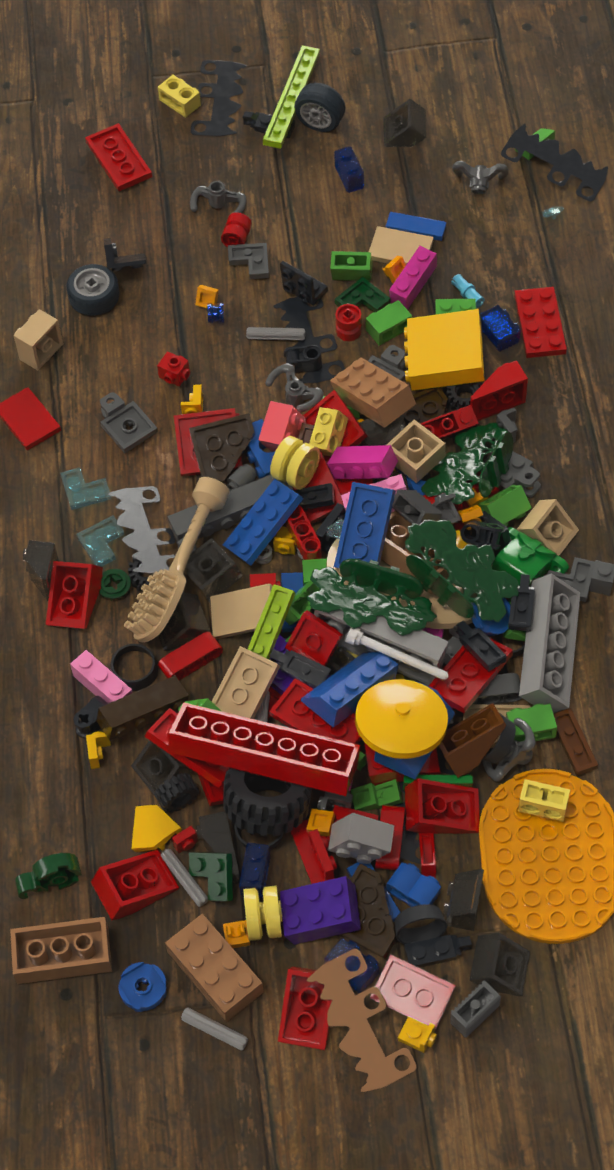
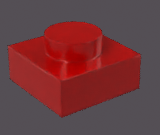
M192 826L172 837L173 846L178 854L192 849L196 842H198L196 831Z

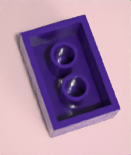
M347 876L280 891L284 937L293 944L361 930L356 887Z

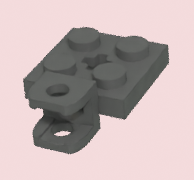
M390 345L381 355V359L372 355L368 362L399 380H405V372L402 371L405 368V351L403 349Z
M114 392L100 399L101 412L105 418L100 422L101 427L124 453L158 433L157 427L134 401L125 406V402ZM108 400H114L110 404L107 403ZM125 425L134 426L133 429L126 430Z
M512 452L508 463L509 470L506 474L500 476L499 490L502 491L511 485H520L523 487L526 496L532 498L541 489V484L537 481L540 478V473L533 468V461ZM491 454L485 459L484 463H487ZM526 487H534L532 490L526 489Z

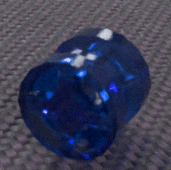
M207 303L208 323H213L214 321L224 323L223 303L218 305Z

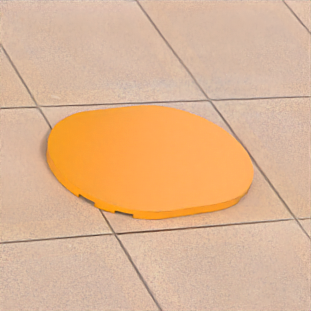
M529 770L519 773L505 783L500 784L486 802L479 823L483 886L486 898L494 913L507 927L517 934L541 943H571L594 934L614 914V812L610 804L606 802L598 792V789L591 783L562 770ZM524 779L570 789L564 821L518 811Z

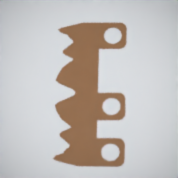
M352 949L323 964L307 981H317L324 984L320 998L332 1000L328 1009V1025L349 1027V1031L340 1042L339 1048L350 1056L361 1058L355 1069L368 1073L367 1083L361 1089V1092L383 1088L416 1070V1063L407 1048H402L385 1057L367 1018L384 1010L386 1002L377 987H371L357 995L354 994L348 980L364 973L367 970V964L358 949ZM349 956L359 958L361 965L357 971L351 972L346 968L345 961ZM375 994L378 996L379 1005L376 1009L370 1010L365 1007L364 998L366 995ZM399 1055H405L409 1058L410 1065L405 1071L397 1070L394 1065L395 1058Z

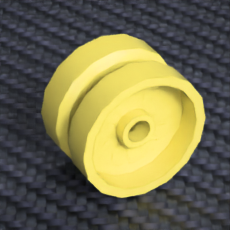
M286 437L280 443L272 458L270 466L272 478L281 482L287 481L289 486L299 490L305 488L318 467L320 459L319 448L309 443L303 444V441L296 437Z
M277 886L264 887V902H259V894L256 888L243 889L249 941L261 940L263 936L262 924H266L269 938L282 937L281 922L283 920Z

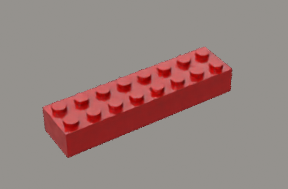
M183 702L170 729L168 747L169 753L347 796L358 766L360 745L185 702Z

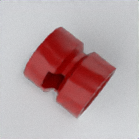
M231 213L221 235L222 243L227 247L228 245L245 244L252 226L251 219L242 213Z
M343 304L336 310L335 314L336 334L343 341H354L360 337L362 332L361 310L354 304Z

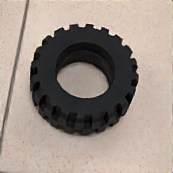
M229 768L224 779L223 807L228 818L233 823L236 822L238 828L246 829L248 833L253 835L259 833L260 836L266 837L267 834L279 836L281 832L286 834L292 831L293 827L297 828L306 819L310 809L312 788ZM272 789L282 793V795L264 797L253 793V791Z

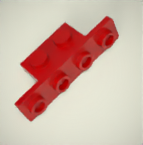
M309 819L304 820L297 828L293 827V830L290 832L311 884L334 879V870L337 869L334 857L328 856L326 849L329 846L325 836H320L318 829L307 832Z

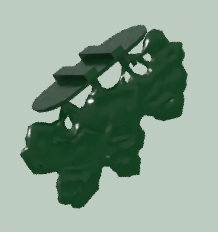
M497 422L488 423L485 426L476 425L467 430L457 432L455 434V443L462 450L458 453L449 452L445 454V457L432 468L439 471L440 474L428 479L421 487L422 492H425V495L428 497L440 495L441 493H446V495L455 493L456 497L452 500V503L462 504L463 501L474 497L475 493L472 486L476 483H479V491L484 498L490 495L494 487L498 488L501 483L500 476L506 474L509 470L508 463L513 452V437L507 429L499 428ZM489 441L492 443L491 447L493 448H487L485 442ZM493 452L490 458L488 459L487 463H484L482 461L483 457L486 454ZM482 470L480 477H478L476 473ZM467 480H473L471 483H466Z
M424 520L420 525L413 523L407 527L410 536L405 541L406 549L414 554L420 553L424 558L422 559L417 555H409L406 557L407 567L422 582L426 592L430 589L439 597L438 603L443 607L445 604L448 605L454 612L464 618H471L474 615V608L471 602L476 604L478 614L482 620L499 622L507 612L502 598L517 596L519 583L516 578L506 571L492 570L491 565L495 560L491 545L477 547L468 544L463 549H459L456 547V531L449 520ZM422 547H425L424 553L421 551ZM430 548L433 549L435 553V557L432 561H430L431 557L428 556V551ZM438 559L441 560V563L437 564L435 561ZM433 566H441L446 569L449 577L445 579ZM452 584L462 587L464 589L463 594ZM474 593L477 594V597H476V598L470 597V596H472Z
M350 558L342 561L339 566L342 576L332 567L322 568L321 570L314 569L310 580L320 590L307 596L311 608L327 613L341 609L344 612L343 620L352 629L360 627L362 623L369 624L375 622L377 616H384L390 628L403 636L425 628L427 622H432L437 617L431 611V601L428 598L421 597L424 592L422 583L414 576L399 572L400 568L391 566L389 569L379 566V562L374 560L366 562ZM399 598H402V600L406 599L408 606H402ZM410 601L415 602V605L412 606Z

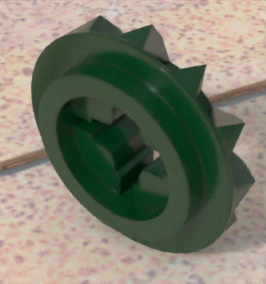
M109 569L102 573L99 593L103 598L107 597L112 601L113 598L121 599L124 594L128 595V590L131 588V580L125 571ZM111 580L117 584L118 588L116 590L110 587Z

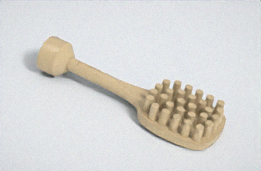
M210 477L199 478L192 493L198 508L169 570L160 569L159 572L156 571L153 576L150 575L148 577L149 585L145 583L142 585L141 590H143V593H139L136 597L139 602H135L132 606L135 611H131L128 614V618L133 620L134 623L127 620L124 624V627L132 631L134 639L139 642H148L157 637L171 618L186 584V578L183 574L206 518L210 512L223 509L230 494L229 488L222 482Z

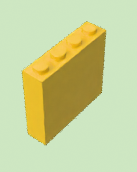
M479 309L407 319V327H404L405 339H408V341L404 342L405 353H408V356H405V366L408 368L405 371L406 383H410L412 391L485 381L482 326Z

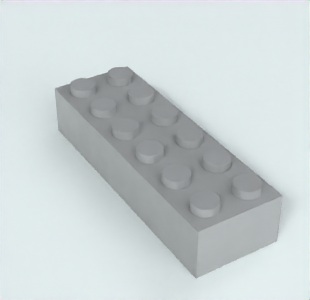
M551 573L533 580L531 587L535 589L531 632L526 631L519 696L533 705L551 704L552 711L555 713L569 708L580 592Z
M341 609L329 613L315 610L314 615L343 634L337 645L338 647L356 655L378 652L362 644L351 645L345 642L351 627L343 620L344 612ZM377 616L375 622L369 624L362 623L358 627L366 637L442 669L449 641L439 636H434L423 630H416L403 636L399 635L390 628L384 616ZM390 657L399 664L397 672L427 685H430L436 678L431 674Z

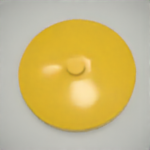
M395 679L378 683L362 695L357 704L355 723L362 740L374 751L392 758L410 759L431 752L441 743L447 730L448 713L442 699L432 689L415 681Z

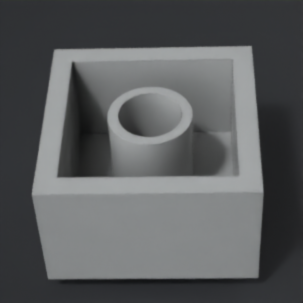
M351 813L332 824L328 851L335 852L339 857H352L357 859L359 863L370 864L372 861L391 852L394 825Z

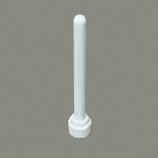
M350 628L345 640L346 643L365 645L442 680L448 678L446 671L366 637L359 628Z

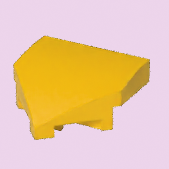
M158 805L136 806L131 849L135 852L156 850L159 847L163 851L167 841L175 833H180L182 828Z

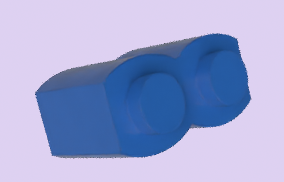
M402 862L387 882L386 890L397 899L413 907L424 904L432 905L441 892V886L434 877L422 875L415 865Z

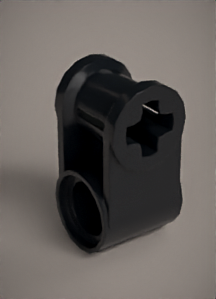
M316 345L288 347L283 352L286 363L295 366V373L314 372L322 367L321 349Z
M471 520L462 527L460 536L467 543L480 546L491 545L492 549L499 550L501 547L499 544L501 532L504 531V527L498 524ZM467 528H474L476 530V536H471L468 533Z
M100 696L92 698L74 716L76 733L81 738L86 739V735H91L101 728L96 721L98 708L109 703Z

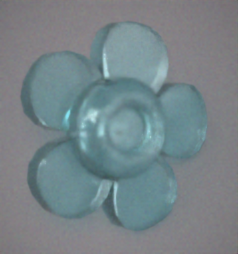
M551 207L544 210L542 215L544 217L552 216V219H555V215L560 214L564 208Z

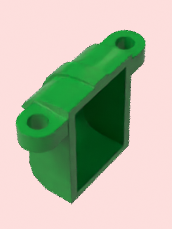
M508 527L511 542L499 552L492 564V570L506 571L518 580L519 586L521 574L530 575L529 587H531L533 580L543 577L549 570L564 574L569 570L568 563L559 557L557 553L545 547L544 543L512 527Z

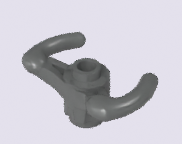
M456 161L452 166L454 174L461 177L464 173L470 179L469 188L475 194H485L486 190L489 189V181L497 174L499 179H504L509 174L508 167L500 163L491 168H486L484 165L471 167L464 161Z
M213 181L208 187L198 186L190 197L192 212L198 210L197 199L201 195L208 199L210 206L213 208H222L227 202H239L237 209L233 213H243L246 207L245 194L226 190L225 185L221 181Z
M289 363L280 365L268 375L265 384L268 387L272 386L274 380L281 373H286V403L294 406L301 413L310 410L322 400L324 393L321 388H309L295 376L293 365ZM313 398L312 400L304 404V400Z
M520 718L514 719V724L524 732L525 740L521 742L514 740L509 752L499 762L495 770L491 762L482 760L486 773L496 782L502 780L515 765H525L532 759V749L536 744L534 733L531 727Z

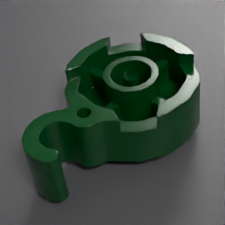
M57 853L38 860L33 865L32 872L20 874L15 878L19 898L27 899V892L48 891V887L58 886L59 890L77 883L79 881L78 876L82 875L78 857L71 853Z

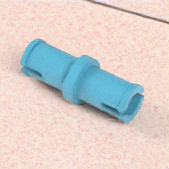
M457 274L452 278L451 283L461 292L463 298L476 299V308L483 305L485 298L475 290L473 284L468 283L461 274Z

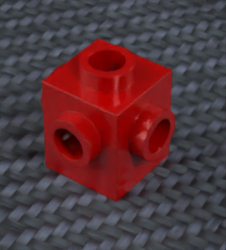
M167 351L157 365L159 378L169 384L180 387L183 381H186L190 376L189 362L183 356H177Z

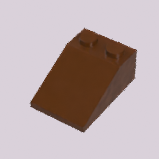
M493 703L446 730V734L439 744L444 757L457 778L470 773L473 768L479 765L506 727L504 720Z

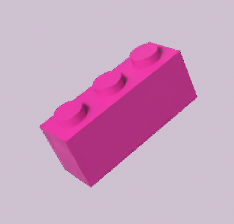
M419 245L389 290L391 303L399 300L408 310L437 267L436 253Z
M391 445L336 447L327 464L335 479L389 478L398 463V459Z

